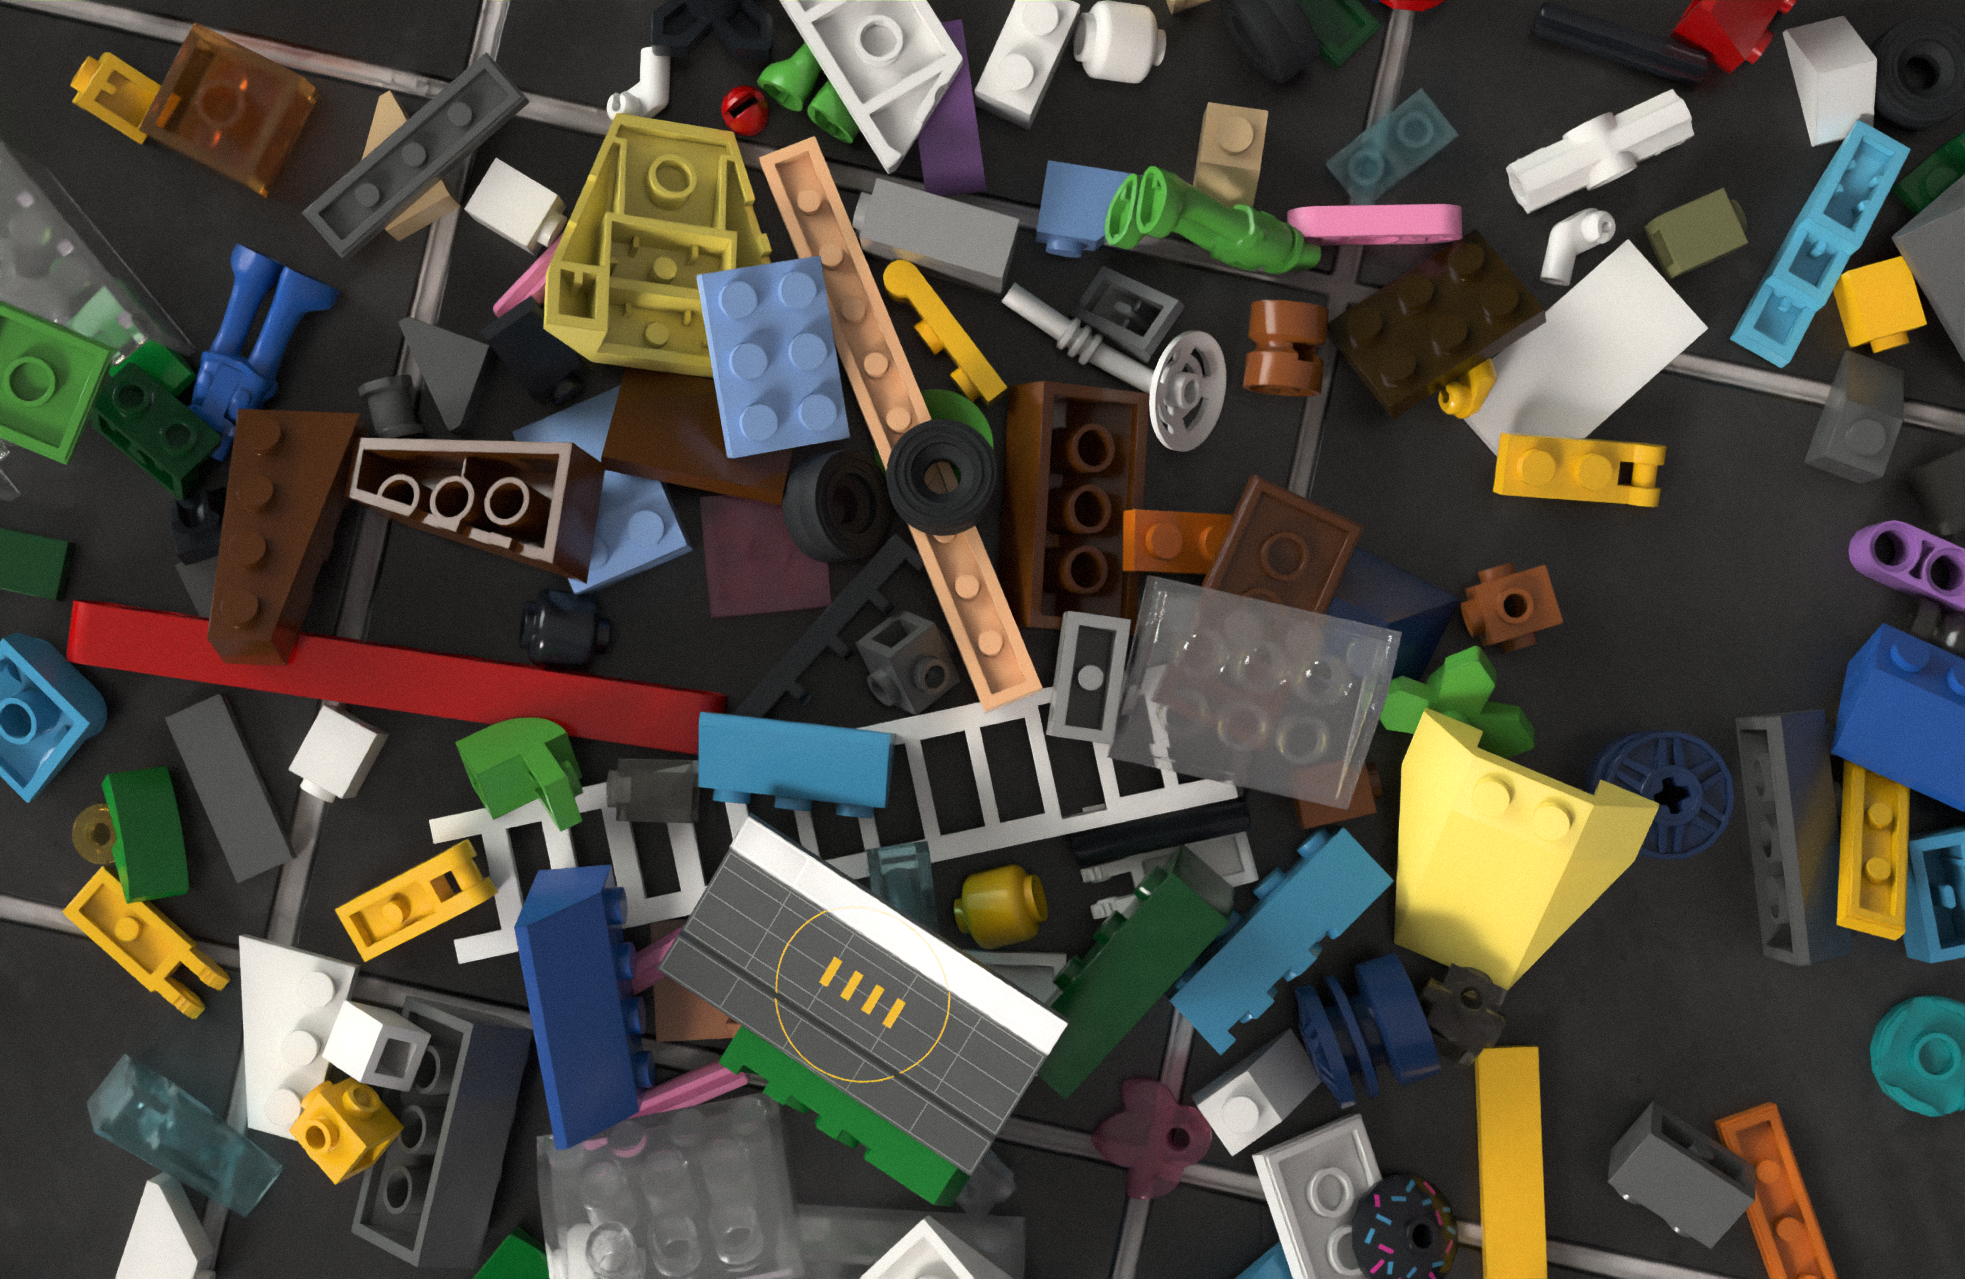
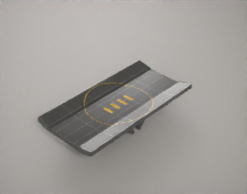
M749 813L744 819L727 854L684 927L657 967V970L969 1176H972L1070 1021L1067 1017L752 813Z

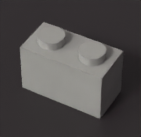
M1074 611L1063 613L1046 735L1113 745L1131 624L1130 619Z

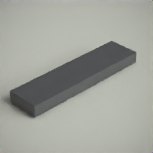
M486 52L308 206L302 214L336 253L347 262L530 102Z

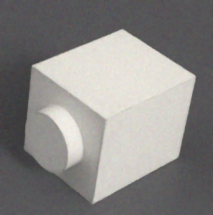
M495 158L464 208L474 220L535 257L543 245L549 248L560 236L567 221V217L562 215L567 206L556 193L498 158Z
M323 705L288 770L304 778L300 785L303 790L326 802L333 803L336 796L341 799L356 797L389 733L339 706Z
M344 1000L322 1057L361 1083L409 1092L431 1034L392 1010Z

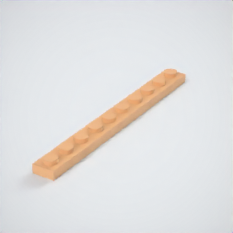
M815 136L759 157V160L798 258L821 257L835 348L886 470L890 453L901 436L914 426L932 419ZM949 462L934 463L925 473L924 481L927 487L935 493H950L959 485ZM908 524L984 713H989L1041 692L1042 685L976 525L959 534L937 536L921 532Z

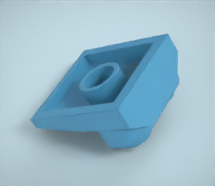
M16 632L4 637L0 641V776L29 803L39 796L85 740L99 734L103 730L107 721V707L100 692L69 661H66L65 657L54 646L45 640L32 638Z

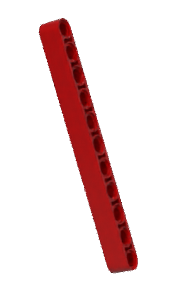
M80 599L73 600L65 658L66 661L84 665L491 725L515 718H542L560 725L567 732L568 736L699 755L700 712L726 714L728 695L705 690L305 631L299 632L286 666L225 664L207 639L210 618Z

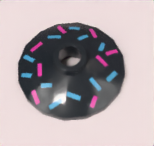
M1391 1175L1374 1183L1359 1200L1352 1220V1249L1360 1270L1368 1279H1444L1451 1271L1458 1250V1224L1450 1202L1435 1184L1417 1175ZM1416 1226L1419 1232L1417 1245H1415L1412 1236Z

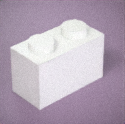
M1015 0L975 89V106L1030 130L1076 28L1080 4L1071 0Z

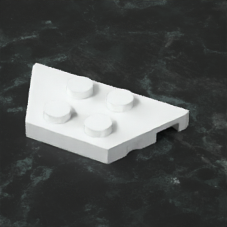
M779 0L888 175L897 170L963 66V57L927 0Z

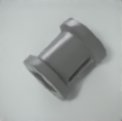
M410 375L385 377L358 387L360 397L367 399L375 434L371 438L419 439L426 435L424 425L418 424L409 393V389L413 386Z

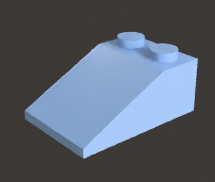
M620 386L513 431L515 441L573 442L601 462ZM605 470L587 584L568 578L574 594L591 595L694 550L666 482Z

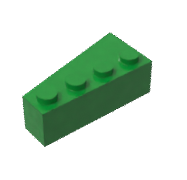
M742 1025L718 1061L719 1064L736 1075L739 1072L760 1075L769 1082L764 1088L763 1093L781 1105L785 1106L787 1104L804 1114H808L811 1109L819 1115L814 1121L817 1129L853 1149H856L859 1143L867 1148L863 1156L867 1162L932 1205L952 1206L971 1177Z

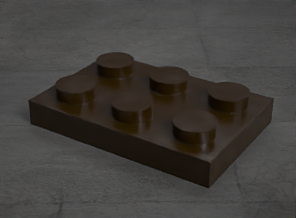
M1474 229L1463 236L1461 240L1455 241L1328 322L1327 335L1392 419H1395L1544 324L1546 316L1545 309L1478 230Z

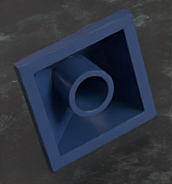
M1355 547L1307 657L1370 689L1400 676L1420 681L1460 599Z

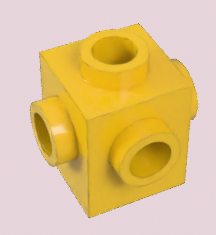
M350 1077L335 1085L330 1080H327L308 1093L301 1102V1106L305 1110L289 1131L306 1150L310 1158L321 1167L336 1185L373 1166L404 1129V1126L380 1100L375 1090L366 1083H361Z

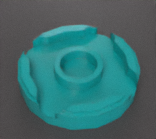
M1933 994L1912 996L1892 1006L1876 1025L1870 1045L1872 1072L1882 1091L1900 1107L1929 1117L1946 1116L1943 1114L1964 1110L1965 1003Z

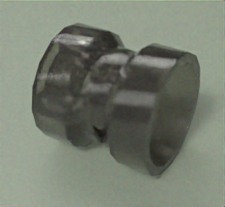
M1921 594L1912 598L1899 617L1895 628L1965 659V614L1962 612L1951 614L1944 612L1940 609L1937 601Z

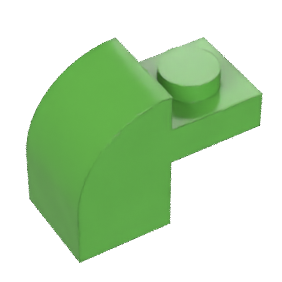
M515 718L496 723L455 742L472 787L493 820L539 799L560 832L583 821L574 798L583 794L579 781L582 775L567 732L560 725L542 718Z

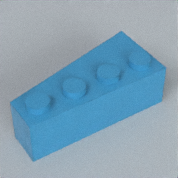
M1336 825L1328 832L1324 826H1320L1311 833L1296 849L1302 857L1285 873L1277 867L1265 876L1252 890L1258 899L1241 915L1233 908L1228 925L1164 993L1169 1001L1220 1055L1236 1041L1228 1030L1238 1020L1241 1023H1246L1252 1018L1258 1019L1275 1002L1273 998L1277 994L1278 989L1274 984L1281 977L1288 982L1301 975L1322 952L1323 948L1319 945V942L1326 935L1332 940L1340 936L1394 882L1344 827Z

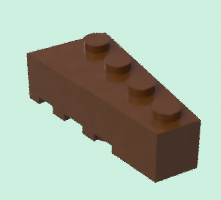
M355 438L344 496L382 518L587 584L606 465L573 442Z

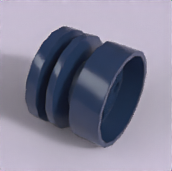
M1680 731L1628 732L1606 743L1591 760L1583 783V791L1594 795L1601 779L1654 801V794L1663 790V785L1674 787L1675 796L1668 798L1666 805L1659 804V809L1638 852V856L1658 860L1687 859L1710 848L1726 830L1735 805L1733 778L1722 756L1703 739Z
M1389 952L1355 965V982L1358 994L1348 997L1341 983L1333 974L1323 977L1329 1001L1327 1006H1322L1312 984L1306 983L1295 987V995L1299 1006L1298 1024L1308 1055L1318 1078L1323 1080L1330 1089L1341 1109L1356 1104V1096L1350 1079L1352 1075L1357 1074L1363 1089L1370 1099L1379 1096V1079L1376 1067L1386 1063L1392 1076L1402 1087L1440 1073L1439 1058L1431 1031L1411 981L1395 953Z

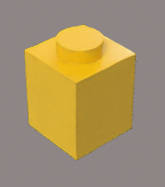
M1902 256L1849 270L1840 275L1833 289L1850 349L1870 343L1874 354L1910 343L1907 335L1908 332L1927 325L1912 272Z

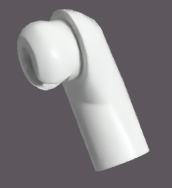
M652 47L641 49L640 82L621 94L613 93L607 102V114L612 121L616 113L653 118L667 106L670 91L671 56H656L652 53Z
M1588 208L1556 223L1550 232L1540 280L1554 285H1570L1576 255L1599 244H1604L1614 236L1616 224L1613 216L1607 211Z

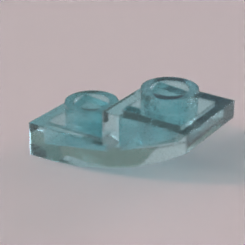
M1421 88L1375 126H1370L1325 164L1357 205H1371L1439 153L1459 135Z

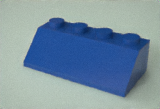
M1883 623L1848 662L1830 753L1965 812V659Z
M612 865L538 870L514 926L556 1150L569 1149L639 1113L646 1088H651L655 1084L654 1056L651 1050L643 1051L641 1034H644L646 1029L645 1003L642 997H634L631 979L636 978L637 973L636 950L633 942L625 943L622 924H625L627 921V897L624 887H615Z

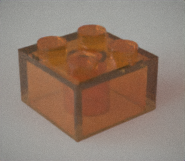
M194 22L138 130L160 146L266 199L320 92L303 76Z

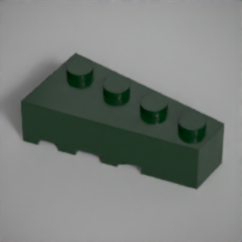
M1180 845L1161 868L1156 865L1142 879L1133 891V894L1136 896L1122 914L1115 910L1095 932L1092 938L1096 941V944L1082 959L1075 954L1052 981L1058 988L1045 1001V1004L1070 1019L1040 1067L1037 1075L1065 1100L1230 922L1237 890L1185 845Z

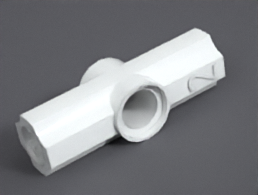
M1671 89L1615 116L1612 112L1600 115L1562 136L1563 140L1546 148L1538 149L1509 164L1506 170L1509 176L1510 188L1518 204H1521L1527 214L1585 187L1588 191L1601 187L1637 168V163L1681 145L1694 136L1691 114L1684 100Z

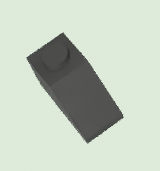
M1844 351L1804 463L1857 483L1882 478L1903 423L1904 371L1852 351Z

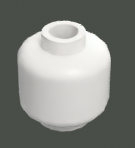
M1109 0L1098 1L1089 13H1082L1079 16L1074 32L1073 53L1076 61L1082 62L1085 72L1091 78L1125 83H1140L1148 75L1152 65L1159 66L1164 58L1166 34L1163 29H1158L1156 17L1147 6Z

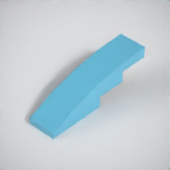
M1861 120L1854 123L1789 230L1733 331L1730 340L1780 368H1783L1791 361L1815 313L1826 304L1850 256L1861 247L1911 150L1910 148Z

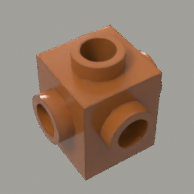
M1513 562L1478 572L1481 584L1465 588L1468 601L1461 603L1464 622L1471 637L1479 635L1482 646L1500 643L1502 653L1514 651L1538 643L1535 631L1563 623L1546 565L1516 573ZM1505 599H1507L1512 606V612L1510 616L1507 615L1504 610Z

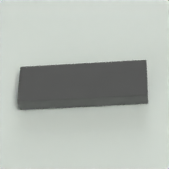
M219 693L165 717L236 882H245L298 858L226 694Z

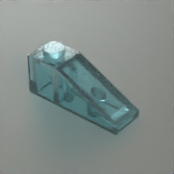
M126 1054L121 1057L87 1101L95 1134L245 1218L283 1171L280 1163L177 1084Z

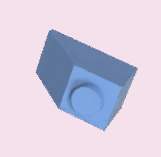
M1048 160L1035 242L1047 244L1046 252L1072 258L1081 257L1082 250L1095 251L1107 242L1104 228L1108 207L1117 189L1132 173Z

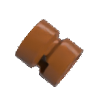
M1259 300L1252 302L1248 338L1256 343V349L1246 354L1243 388L1270 395L1294 397L1319 396L1322 388L1324 360L1316 355V349L1326 343L1329 309L1316 304L1287 300Z

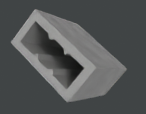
M876 178L872 194L865 192L860 194L852 227L856 228V237L860 239L863 254L867 259L888 265L896 260H906L915 265L922 275L1002 297L1018 242L1020 219Z

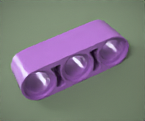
M962 19L941 22L963 57V66L917 137L925 192L942 197L986 191Z
M1896 520L1865 526L1855 533L1850 541L1848 552L1850 562L1858 572L1965 620L1964 548L1908 523ZM1880 534L1890 538L1894 544L1895 554L1889 565L1879 561L1875 554V542ZM1936 559L1943 561L1949 569V582L1944 589L1937 587L1931 579V566Z

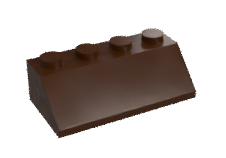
M1038 381L1009 386L998 581L1019 629L1061 631L1063 613L1074 611L1130 619L1129 635H1136L1139 572H1123V511L1143 510L1150 393L1052 381Z

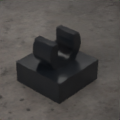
M226 487L212 491L204 490L199 492L200 495L181 501H169L168 510L175 551L185 566L218 556L227 494Z

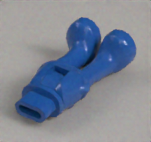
M236 243L230 258L235 279L228 306L210 350L202 352L201 359L199 360L200 369L192 396V405L187 406L221 436L220 447L210 457L225 462L234 443L238 409L261 410L266 401L275 396L278 389L276 377L288 343L297 325L309 311L331 309L336 304L341 293L339 289L287 267L284 263L240 243ZM277 284L274 298L260 335L249 358H246L240 354L250 328L265 296Z

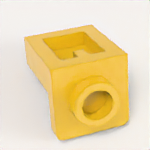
M104 52L98 61L89 55L70 84L71 87L78 91L72 103L87 110L141 145L174 95L110 52Z

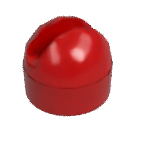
M749 85L737 86L731 89L722 101V117L727 127L735 134L753 136L767 126L770 119V107L767 98L759 89ZM754 96L758 102L744 110L734 119L730 112Z

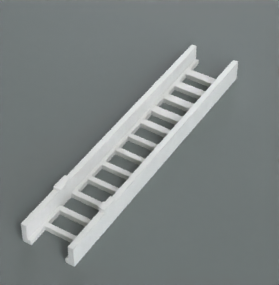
M1165 662L1124 671L1120 697L1144 692L1165 788L1120 797L1109 744L1092 742L1106 808L1105 804L1102 803L1082 808V813L1062 817L1038 705L1051 703L1053 687L1043 688L1041 692L986 714L981 703L978 702L861 727L857 729L896 733L895 745L905 743L925 839L881 848L873 812V818L858 817L865 852L825 861L855 880L1238 798L1233 773L1178 784L1162 705L1150 699L1166 665ZM1025 718L1045 813L1000 823L980 727ZM965 730L985 826L941 835L921 740ZM699 762L582 787L583 794L574 797L580 813L600 808L602 810L617 886L624 887L627 897V921L625 924H622V929L691 915L708 886L706 884L687 790L698 788ZM661 796L681 891L647 898L627 803ZM539 799L494 820L486 808L429 820L434 844L482 834L490 876L498 890V893L494 896L501 930L455 939L454 944L459 964L518 952L514 926L524 901L508 828L542 821L551 869L578 867L571 828L560 832ZM725 802L734 840L744 819L749 814L748 805ZM794 810L801 845L821 858L811 811Z

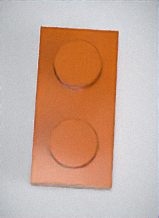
M1138 509L1123 511V572L1206 575L1233 515Z

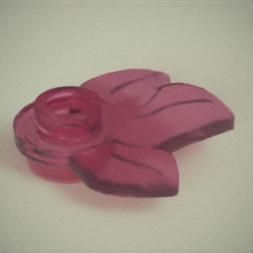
M1147 1078L1126 1080L1123 1082L1122 1094L1127 1111L1117 1113L1106 1119L1096 1129L1091 1141L1098 1152L1107 1160L1119 1166L1129 1167L1127 1195L1130 1198L1139 1200L1153 1199L1175 1189L1180 1182L1184 1168L1196 1164L1207 1154L1212 1142V1131L1210 1124L1200 1111L1191 1106L1179 1105L1172 1092L1163 1083ZM1180 1127L1188 1132L1190 1136L1188 1146L1180 1147L1172 1141L1170 1135L1172 1128Z

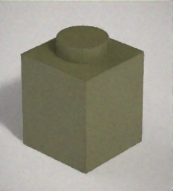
M1724 188L1657 216L1643 227L1667 281L1727 256L1748 243L1744 234L1748 230L1746 216L1736 200H1729Z

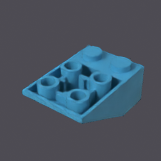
M1965 824L1909 834L1906 933L1903 934L1908 958L1928 963H1937L1965 957Z

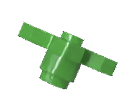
M1473 646L1446 657L1444 664L1439 666L1428 677L1425 684L1405 676H1400L1372 689L1371 708L1386 730L1415 734L1426 707L1482 730L1483 734L1477 747L1502 758L1508 759L1531 750L1535 746V728L1520 706L1488 701L1496 686V670L1479 646Z

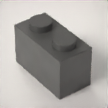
M1652 1101L1611 1149L1607 1183L1614 1186L1618 1194L1628 1202L1636 1205L1642 1204L1665 1219L1667 1224L1679 1235L1687 1238L1693 1237L1712 1249L1755 1201L1756 1167Z

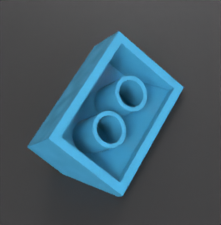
M700 712L698 787L714 789V801L750 804L751 793L775 796V808L811 811L812 800L837 803V815L873 818L874 807H888L896 733Z

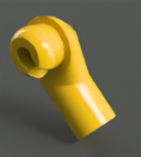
M1492 358L1487 359L1462 375L1458 382L1453 381L1446 386V389L1440 390L1438 401L1443 412L1455 415L1459 419H1464L1480 411L1497 381V373Z

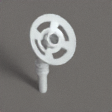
M1015 282L1002 300L1003 304L1056 339V347L1062 350L1068 347L1067 355L1072 358L1078 354L1080 356L1078 361L1080 364L1085 365L1089 362L1145 393H1150L1149 407L1152 426L1157 438L1165 447L1181 452L1190 451L1201 445L1212 432L1223 407L1227 378L1222 350L1210 334L1196 330L1181 333L1168 344L1155 370L1106 345L1102 342L1103 335L1100 333L1094 336L1091 335L1092 328L1086 325L1081 328L1080 319L1076 317L1073 320H1069ZM1194 348L1202 358L1205 375L1202 374L1198 360L1190 355ZM1184 366H1186L1188 372H1182ZM1202 397L1203 400L1198 414L1189 427L1186 428L1183 417L1198 404ZM1162 421L1168 424V431L1164 427Z

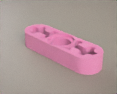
M1458 205L1310 206L1287 211V223L1302 232L1304 241L1319 246L1438 244L1462 239V207Z

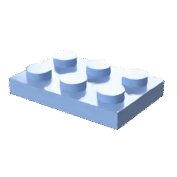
M807 257L696 275L727 458H738L850 438L821 257Z

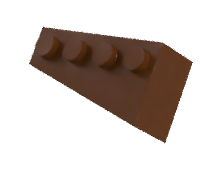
M238 409L207 634L208 641L225 664L287 665L314 597V592L312 591L322 564H327L335 544L332 538L344 509L348 510L351 500L345 497L344 494L354 439L371 438L360 413Z

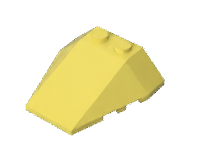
M622 113L615 114L547 269L543 329L591 362L713 378L696 275L771 263L769 255L772 249L767 234L761 233L753 209L755 197L734 132Z
M1425 707L1403 760L1401 770L1394 943L1504 991H1508L1635 861L1659 809V803L1601 779L1594 795L1478 748L1477 746L1483 734L1482 730Z

